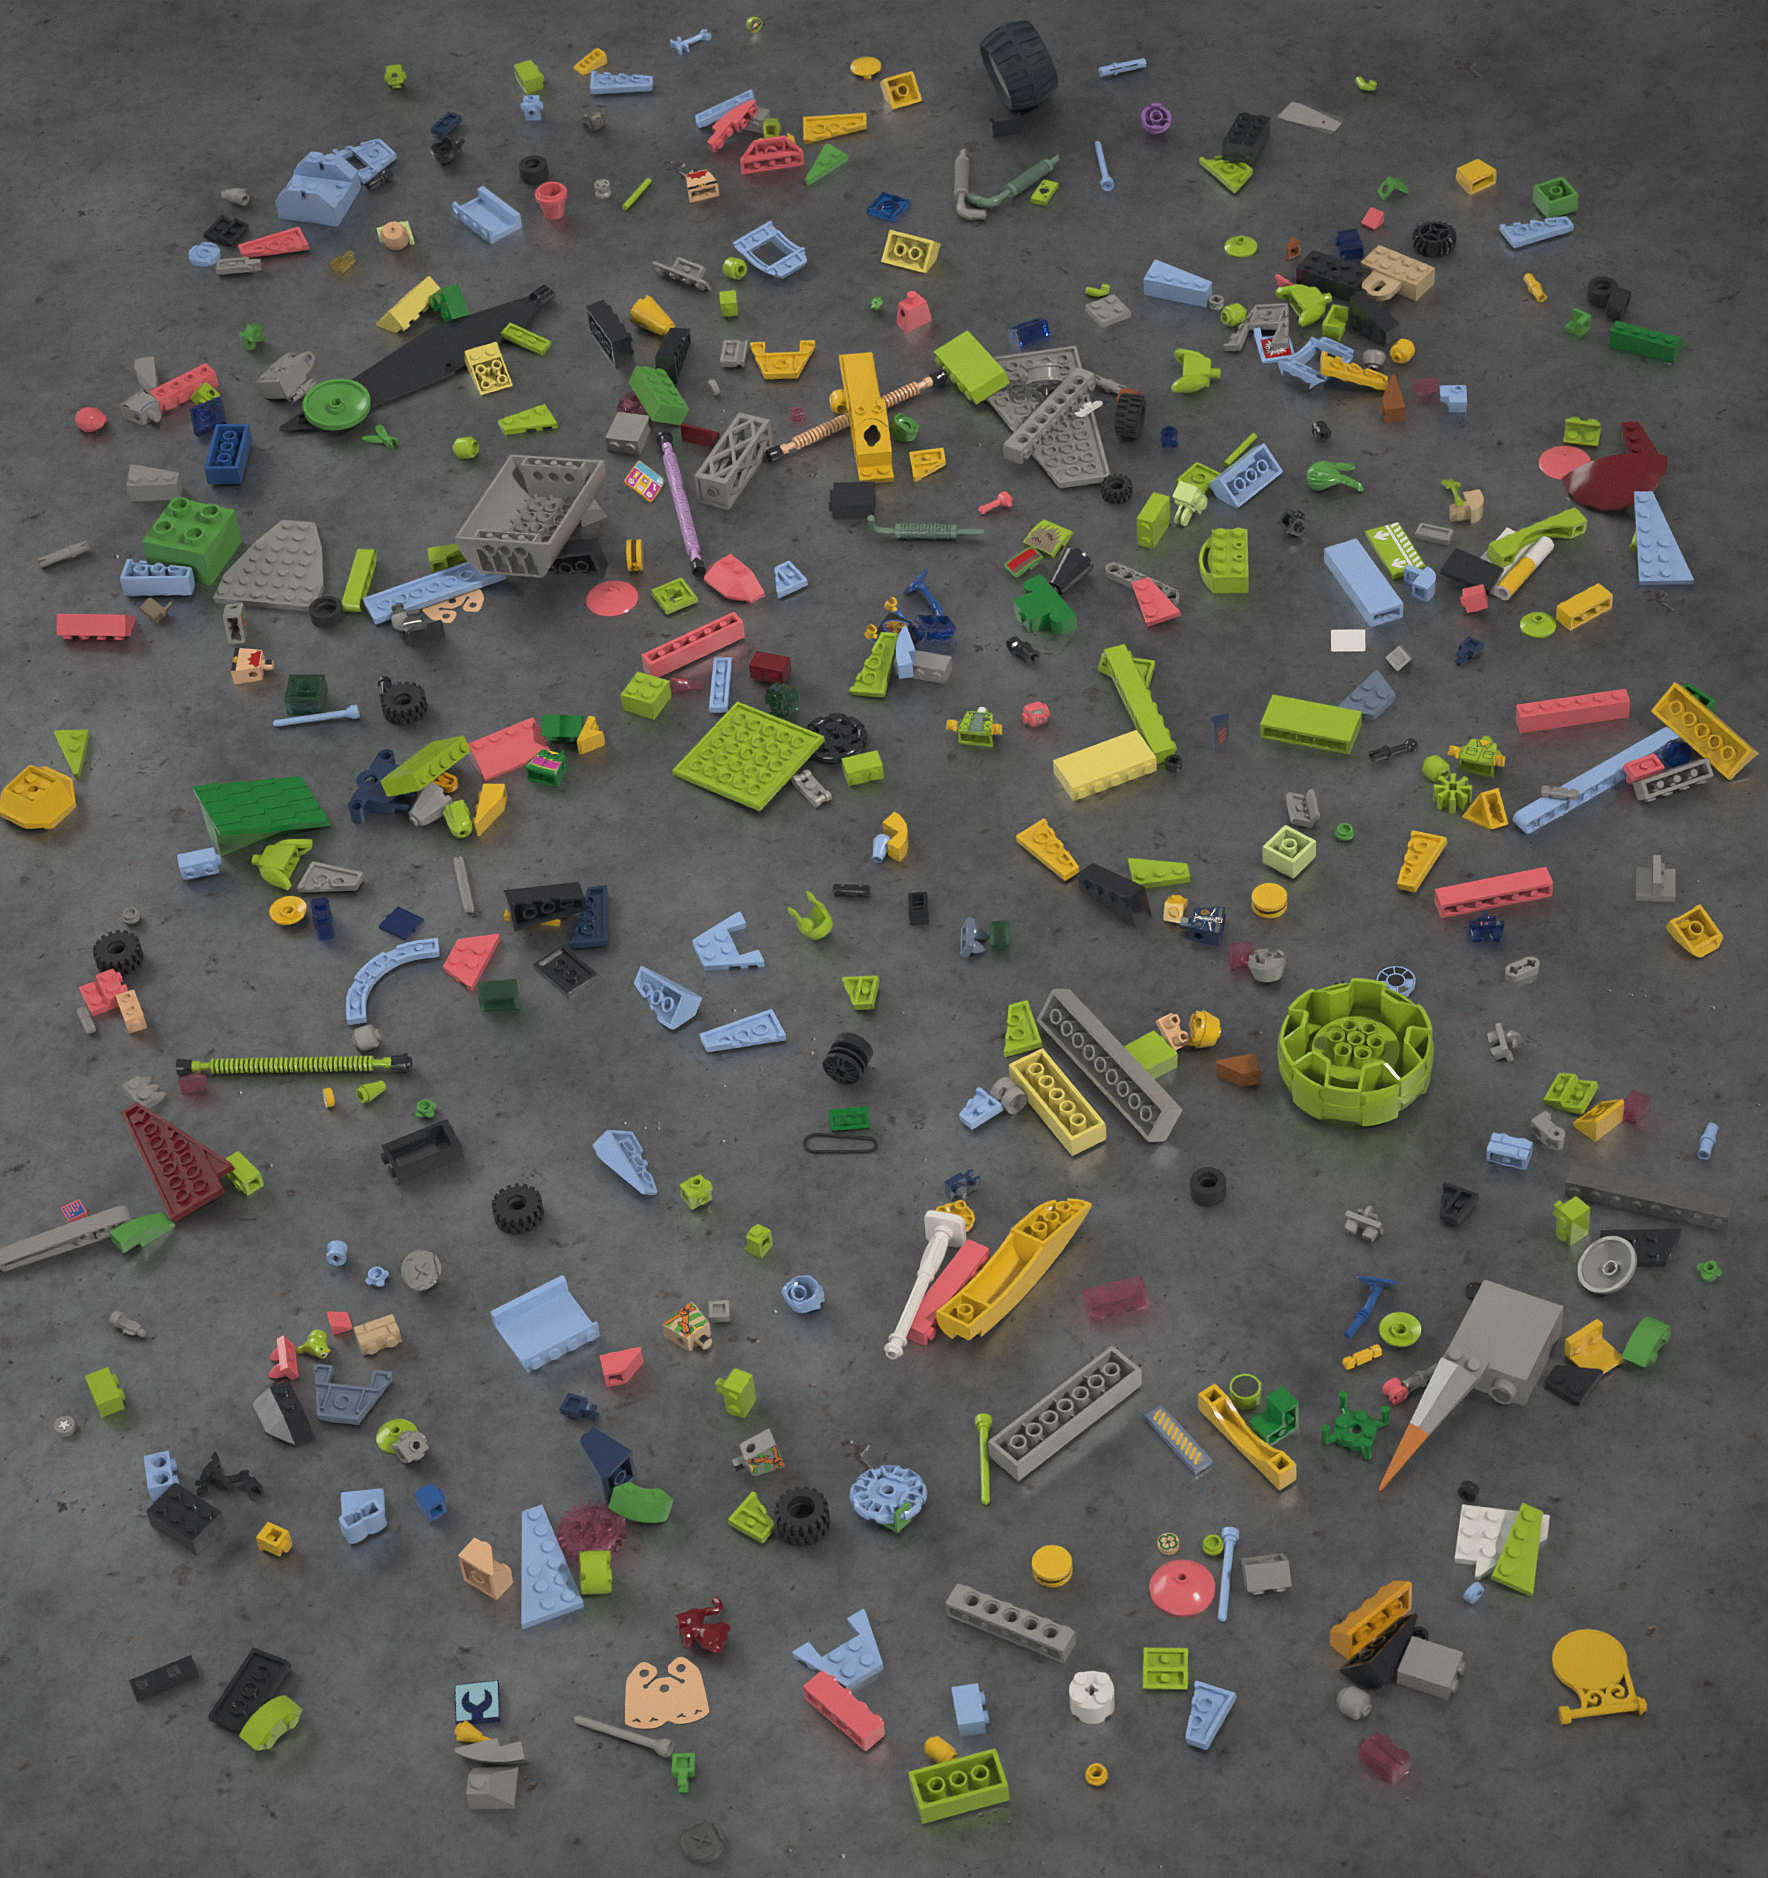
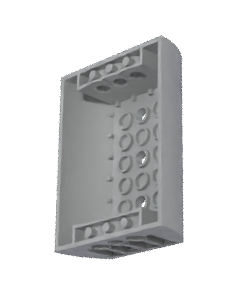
M510 455L455 536L459 550L466 560L480 573L543 578L602 488L605 480L604 460Z

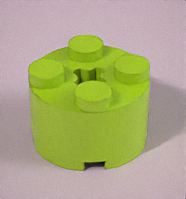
M610 1550L579 1552L581 1595L611 1593L612 1570L610 1568Z

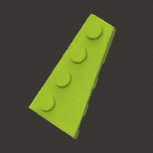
M881 632L871 650L872 653L869 659H866L863 670L861 673H858L854 686H851L849 689L850 695L885 698L896 655L899 633Z
M1522 1503L1491 1579L1532 1597L1543 1511Z

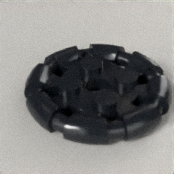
M831 713L827 717L820 716L807 725V730L824 736L825 741L811 757L816 760L821 759L827 763H839L842 758L858 755L862 751V747L866 746L868 739L867 730L864 729L865 726L853 716L847 717L846 714Z

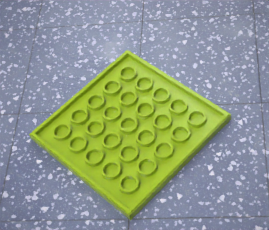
M737 701L672 770V773L678 778L761 811L821 746L825 739L820 734Z

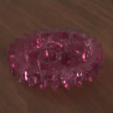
M589 1500L586 1506L583 1502H580V1508L573 1505V1512L566 1510V1517L560 1518L561 1523L557 1525L559 1546H562V1551L567 1552L569 1558L574 1555L575 1561L579 1560L580 1551L610 1550V1553L611 1551L618 1552V1546H623V1539H626L627 1527L625 1518L608 1508V1502L604 1503L603 1506L600 1504V1500L595 1505Z

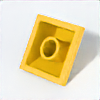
M913 71L885 78L880 82L884 98L892 110L922 101Z

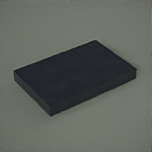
M1455 548L1440 569L1441 575L1466 586L1473 587L1484 584L1487 595L1504 573V568L1458 548Z
M561 945L533 964L534 969L568 999L599 979L598 974L564 945Z

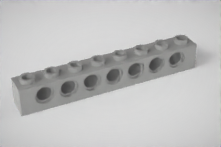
M1076 367L1003 444L1004 458L1019 464L1028 459L1034 450L1039 448L1040 444L1049 437L1051 432L1057 429L1058 425L1067 418L1068 414L1095 388L1094 373Z

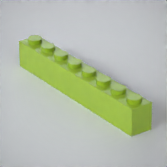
M1125 644L1104 649V663L1136 730L1156 756V764L1164 763L1167 756L1173 755L1177 751L1176 743L1170 739V731L1168 728H1165L1162 715L1158 714L1156 702L1151 700V692L1145 687L1144 677L1139 675V668L1137 663L1133 662L1131 651L1127 650Z

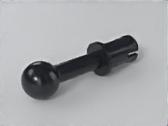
M1413 738L1405 740L1404 744L1391 748L1384 745L1381 749L1370 751L1369 758L1372 759L1371 762L1373 763L1383 759L1390 760L1393 754L1404 751H1416L1418 749V742Z

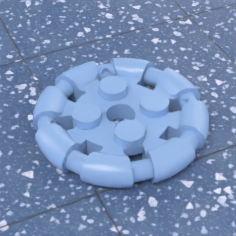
M882 1465L878 1469L873 1470L871 1468L865 1471L856 1479V1483L852 1484L850 1490V1501L854 1505V1510L866 1520L873 1519L879 1524H894V1513L907 1501L910 1502V1510L908 1512L906 1510L903 1511L900 1520L912 1518L921 1510V1505H924L927 1499V1488L923 1484V1479L914 1471L908 1468L906 1470L902 1469L901 1466Z

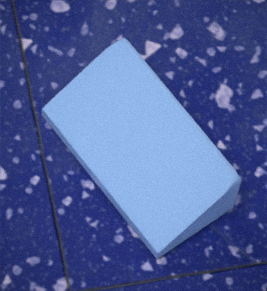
M383 1489L342 1492V1514L349 1510L358 1509L364 1502L372 1499L378 1500L385 1514V1495Z

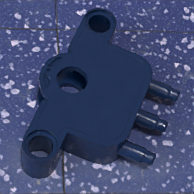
M381 750L371 764L370 769L361 772L357 776L356 785L358 789L348 803L349 814L353 823L359 824L364 822L370 812L392 815L398 809L408 811L410 810V805L402 803L405 797H417V792L387 797L380 780L400 766L396 765L392 750Z

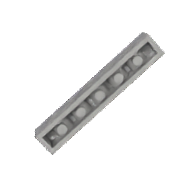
M957 1583L945 1602L946 1616L1063 1664L1076 1644L1075 1631L1070 1627L1062 1626L1048 1618L1034 1615L1029 1610H1022L1009 1602L995 1599L989 1594L975 1591L970 1586H963Z

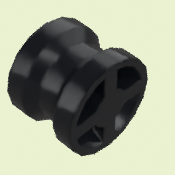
M1317 421L1311 426V433L1315 436L1317 442L1323 443L1330 439L1332 432L1325 421Z

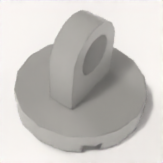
M424 1249L415 1250L408 1254L401 1267V1276L404 1282L409 1287L419 1291L432 1287L441 1274V1263L438 1257Z

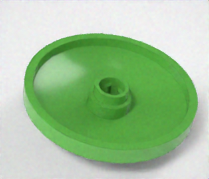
M331 379L321 382L312 387L303 400V410L307 420L314 426L325 430H342L355 426L368 415L371 408L370 395L367 389L360 383L349 379Z

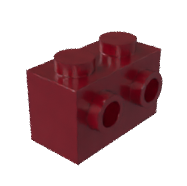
M756 651L749 664L750 678L784 685L792 671L790 657Z

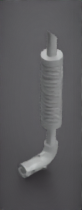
M962 149L959 157L955 160L954 198L958 201L956 211L961 217L969 219V221L971 219L986 220L985 209H966L964 204L969 195V159L966 157V149Z

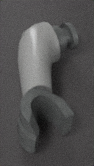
M397 603L391 607L392 611H394L391 617L394 629L415 632L427 628V624L419 617V609L405 611L403 603Z

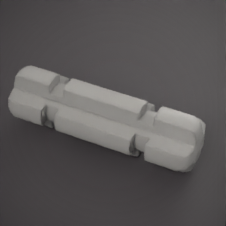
M1543 785L1541 796L1549 797L1550 795L1551 798L1566 800L1569 798V800L1576 801L1579 791L1577 789L1568 790V788L1554 786L1550 788V786Z

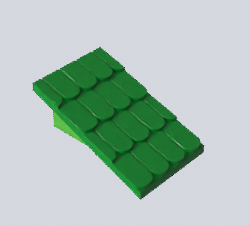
M299 776L281 779L268 778L249 782L237 781L224 784L218 782L192 787L200 802L207 832L221 856L285 830L330 826V821L314 798L311 790H309L305 780Z

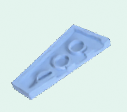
M591 71V94L653 91V76L633 74L631 77H628L623 73H619L617 76L611 75L610 72L597 74V71Z
M1567 216L1547 218L1544 222L1531 220L1528 224H1521L1520 222H1515L1512 226L1500 224L1499 230L1511 246L1517 248L1574 231V225Z
M772 1009L699 1034L706 1052L786 1040V1034Z

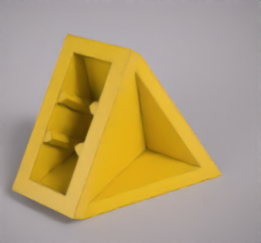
M1499 788L1480 793L1462 817L1490 830L1508 825Z

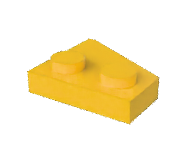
M943 448L909 452L914 482L946 465Z

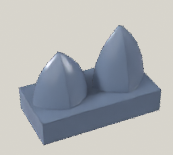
M967 917L961 928L960 957L968 959L971 953L976 954L985 951V947L976 940L990 937L983 929L975 926L974 918Z

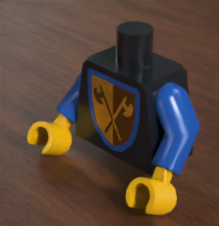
M890 597L889 602L886 601L884 607L886 610H892L893 613L889 612L878 628L870 624L864 633L865 637L868 639L873 638V641L876 643L881 632L900 634L902 628L907 626L913 644L917 645L920 636L914 633L913 623L909 621L899 608L895 607L897 600L894 597Z

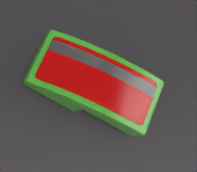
M1031 546L1018 553L1005 563L1004 566L1017 579L1028 568L1032 570L1044 557Z

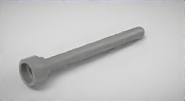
M578 1715L574 1718V1722L578 1725L655 1749L659 1756L669 1758L674 1748V1741L663 1738L657 1741Z

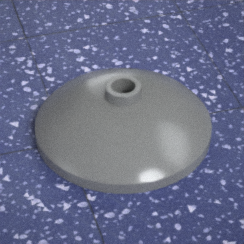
M1607 1236L1593 1242L1584 1251L1578 1264V1276L1583 1286L1596 1294H1609L1622 1288L1629 1282L1635 1272L1637 1265L1635 1249L1627 1240L1618 1236Z

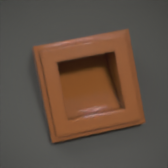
M1291 237L1286 246V261H1290L1300 255V241L1294 237Z

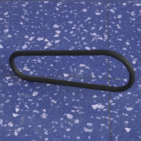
M818 1132L807 1135L803 1141L804 1148L812 1153H867L874 1151L878 1145L873 1137ZM818 1135L872 1140L875 1145L867 1150H812L806 1146V1141L809 1137Z

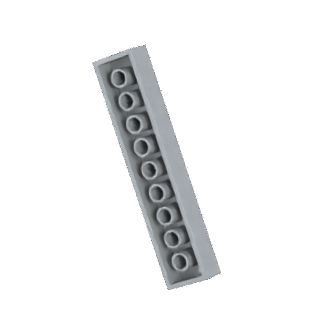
M1052 989L1036 1021L1148 1142L1166 1141L1183 1109L1070 989Z

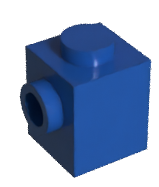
M433 1483L421 1487L418 1491L414 1492L416 1505L428 1522L447 1513L445 1495L440 1488L436 1489Z

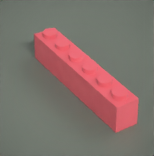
M732 612L642 654L644 672L659 678L744 638L743 621L735 612Z
M1626 689L1519 704L1516 705V724L1520 733L1628 718L1630 699Z
M1543 867L1435 889L1434 903L1440 917L1446 918L1551 897L1553 895V881L1547 868Z
M969 1239L964 1243L924 1295L906 1338L923 1346H926L930 1340L934 1339L940 1327L936 1319V1311L960 1292L991 1259L989 1248Z

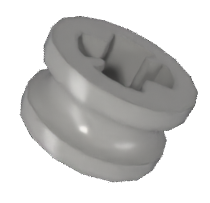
M1212 295L1209 298V308L1215 311L1221 310L1224 307V298L1221 295Z

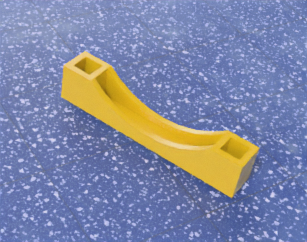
M1215 1383L1198 1394V1409L1279 1491L1296 1480V1464L1282 1450L1275 1449L1260 1439L1241 1418L1229 1397Z

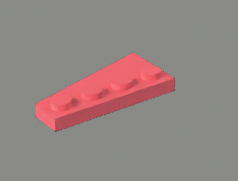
M296 227L239 244L238 248L242 257L253 258L309 250V245L300 228Z

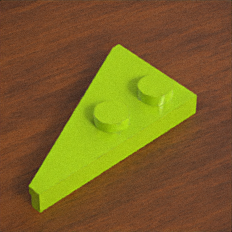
M54 730V736L70 766L73 776L76 779H80L89 731Z

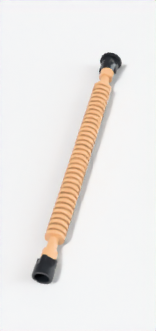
M938 368L935 372L929 374L928 377L922 379V382L909 383L880 398L884 397L886 408H890L897 403L920 394V389L945 384L947 374L944 370ZM848 413L791 439L792 442L788 444L776 445L765 450L767 459L770 462H774L781 458L782 455L789 453V450L793 448L799 450L845 427H849Z

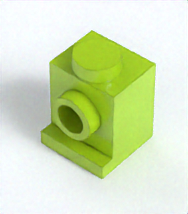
M766 118L764 120V138L780 136L781 123L778 122V118Z
M759 1224L753 1226L746 1235L747 1246L744 1250L762 1259L773 1246L771 1230Z

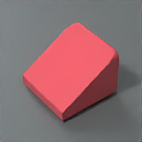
M1371 207L1362 220L1361 225L1376 230L1384 223V213Z
M326 1312L333 1335L353 1329L348 1312Z

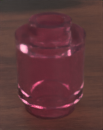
M1428 377L1415 380L1413 384L1414 393L1419 397L1435 394V392L1439 391L1438 379Z
M199 1071L183 1076L182 1079L178 1080L182 1095H191L206 1090L205 1086L208 1085L206 1075L201 1074Z

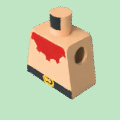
M693 169L686 175L690 203L719 196L718 182L708 170L698 171V169Z
M235 648L231 667L234 684L260 681L263 679L264 670H274V660H265L262 650Z

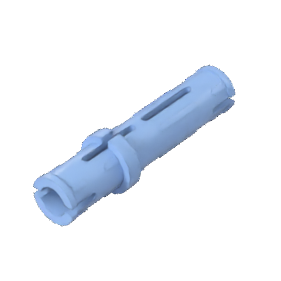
M1142 58L1118 64L1115 62L1109 66L1099 67L1100 77L1146 68V60Z

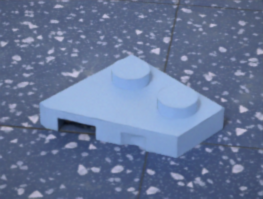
M790 560L774 567L778 598L808 585L807 579Z

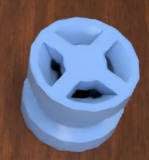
M337 1240L329 1242L326 1261L335 1266L343 1265L346 1262L347 1244Z

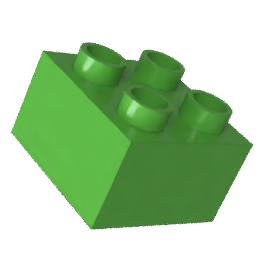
M173 497L142 540L147 564L155 565L156 563H162L164 567H169L170 565L191 567L196 583L211 586L241 544L242 537L235 510L219 507L217 504L190 501L184 497Z

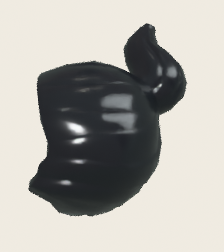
M445 136L442 142L434 143L430 147L431 156L436 162L448 164L460 152L465 140H459L455 143L453 138Z

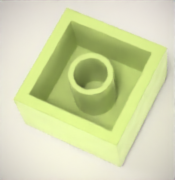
M1287 825L1283 826L1263 846V863L1293 879L1316 857V841Z

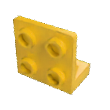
M1598 1319L1565 1339L1564 1355L1576 1367L1601 1369L1603 1374L1624 1361L1622 1355L1602 1337L1603 1323Z

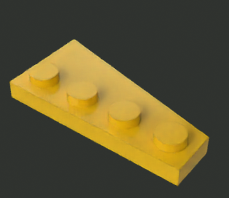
M866 113L803 117L804 145L867 129Z
M1412 830L1411 840L1407 846V854L1404 857V865L1401 867L1397 881L1398 889L1410 892L1417 891L1446 846V837Z

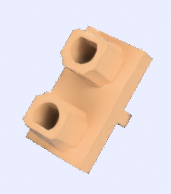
M1170 1013L1155 1021L1166 1043L1171 1048L1177 1050L1188 1045L1189 1036L1187 1032L1181 1031L1178 1025L1180 1024V1019L1177 1014L1173 1015V1013Z

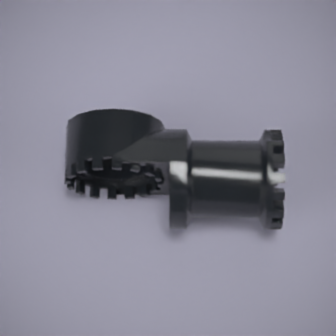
M1017 636L1006 641V646L1010 653L1013 655L1017 653L1019 656L1024 657L1028 664L1032 665L1034 662L1036 663V660L1038 661L1037 658H1040V652L1034 650L1029 642H1022Z

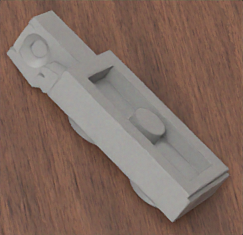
M249 257L218 259L216 265L217 275L262 270L261 260L249 259Z

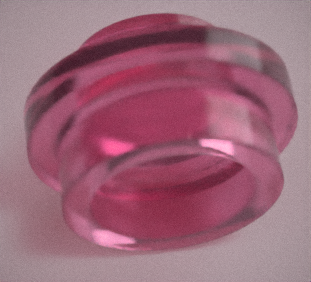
M794 407L791 409L789 417L792 421L801 422L806 418V412L802 407Z

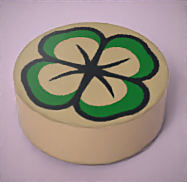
M1172 1533L1162 1534L1157 1540L1159 1552L1164 1555L1175 1554L1179 1550L1178 1537Z

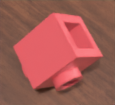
M1484 584L1462 589L1460 602L1462 607L1466 608L1467 613H1475L1488 608V598Z

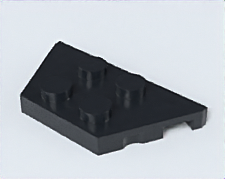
M1681 1228L1600 1230V1238L1618 1236L1627 1240L1635 1249L1637 1255L1636 1267H1664L1669 1260V1255L1672 1254L1675 1248L1676 1241L1681 1236Z

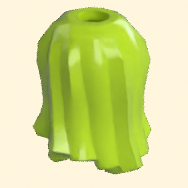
M460 799L459 801H454L453 804L446 805L443 816L452 835L459 839L469 836L473 830V825L470 819L469 808L466 807L464 800Z

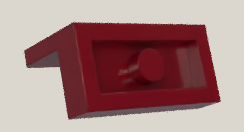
M684 423L680 425L682 441L713 448L720 438L719 432Z

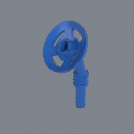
M926 568L907 587L903 595H907L915 590L921 591L930 603L929 606L933 614H936L941 625L944 627L948 625V621L942 612V606L938 600H935L924 583L928 573V568Z
M1357 1276L1358 1280L1370 1286L1372 1292L1365 1306L1354 1316V1321L1345 1331V1338L1351 1339L1358 1328L1364 1325L1370 1318V1312L1383 1288L1397 1285L1398 1281Z

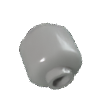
M370 1024L356 1028L354 1035H352L355 1049H359L361 1052L378 1048L379 1040H382L380 1030L375 1029Z
M1355 1686L1343 1688L1336 1701L1338 1709L1354 1720L1362 1716L1366 1717L1372 1707L1369 1704L1370 1696Z

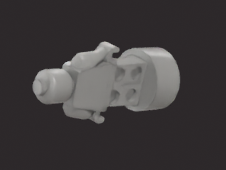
M115 1310L111 1314L109 1324L123 1329V1334L138 1335L141 1338L146 1336V1331L142 1329V1325L136 1319L134 1321L127 1319L125 1314L119 1310Z

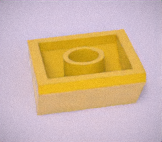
M1617 1099L1599 1102L1572 1124L1576 1129L1596 1142L1623 1121L1624 1100Z

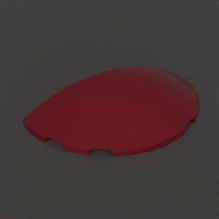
M1627 453L1600 458L1588 462L1563 476V485L1568 495L1574 497L1575 501L1584 507L1589 505L1596 507L1599 511L1624 509L1634 505V492H1654L1657 489L1659 480L1662 475H1665L1667 470V456L1652 453Z

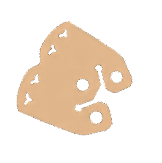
M480 588L453 597L456 599V602L453 604L449 603L450 599L421 608V610L432 620H442L444 623H450L456 617V612L439 610V608L453 609L462 605L465 597H469L463 609L465 611L477 612L481 609L484 596ZM470 603H476L477 606L474 607V608H471V607H469V604H470ZM444 614H450V617L447 619H444L442 616Z
M678 1657L668 1666V1672L679 1679H684L685 1682L683 1684L672 1677L657 1678L647 1689H644L643 1685L650 1682L657 1675V1669L646 1662L638 1664L628 1676L626 1682L625 1724L633 1728L649 1729L659 1727L667 1721L675 1724H685L706 1716L710 1711L698 1667L686 1658ZM679 1664H683L686 1669L683 1672H678L676 1667ZM646 1669L649 1671V1675L641 1677L639 1672ZM664 1684L669 1686V1690L665 1693L660 1691V1686ZM696 1709L702 1711V1712H698L696 1715H694V1713L696 1712ZM681 1713H683V1715L686 1716V1717H682V1716H681V1717L677 1718V1716H679ZM652 1717L658 1719L657 1721L649 1722ZM636 1718H638L639 1721H641V1722H640V1723L637 1722V1721L632 1722V1720H635Z

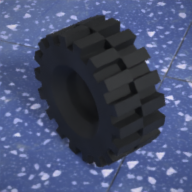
M405 681V684L398 682V685L392 684L390 689L387 687L385 692H382L380 701L383 715L390 723L395 722V725L402 723L404 726L408 722L414 724V720H421L420 716L424 717L425 712L428 710L425 691L414 682L412 684L409 681Z
M116 930V933L113 934L112 931L108 932V936L102 935V940L98 939L96 945L93 946L95 962L101 973L114 969L115 973L120 972L121 977H124V973L129 975L133 969L136 971L138 965L142 964L144 956L138 937L132 932L130 934L126 930L123 933L120 930ZM116 951H123L119 954H113Z
M515 1183V1187L507 1185L506 1190L500 1189V1195L496 1193L494 1196L495 1200H492V1211L495 1224L498 1225L501 1231L504 1229L507 1234L512 1231L513 1235L521 1232L522 1235L526 1234L525 1230L531 1232L533 1231V1226L538 1227L540 1225L539 1221L542 1222L544 1208L538 1190L535 1191L533 1186L528 1188V1185L524 1183L522 1186H519V1183ZM516 1205L525 1206L520 1210H511Z

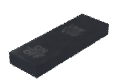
M189 1655L129 1680L138 1701L195 1678L199 1674L192 1656Z

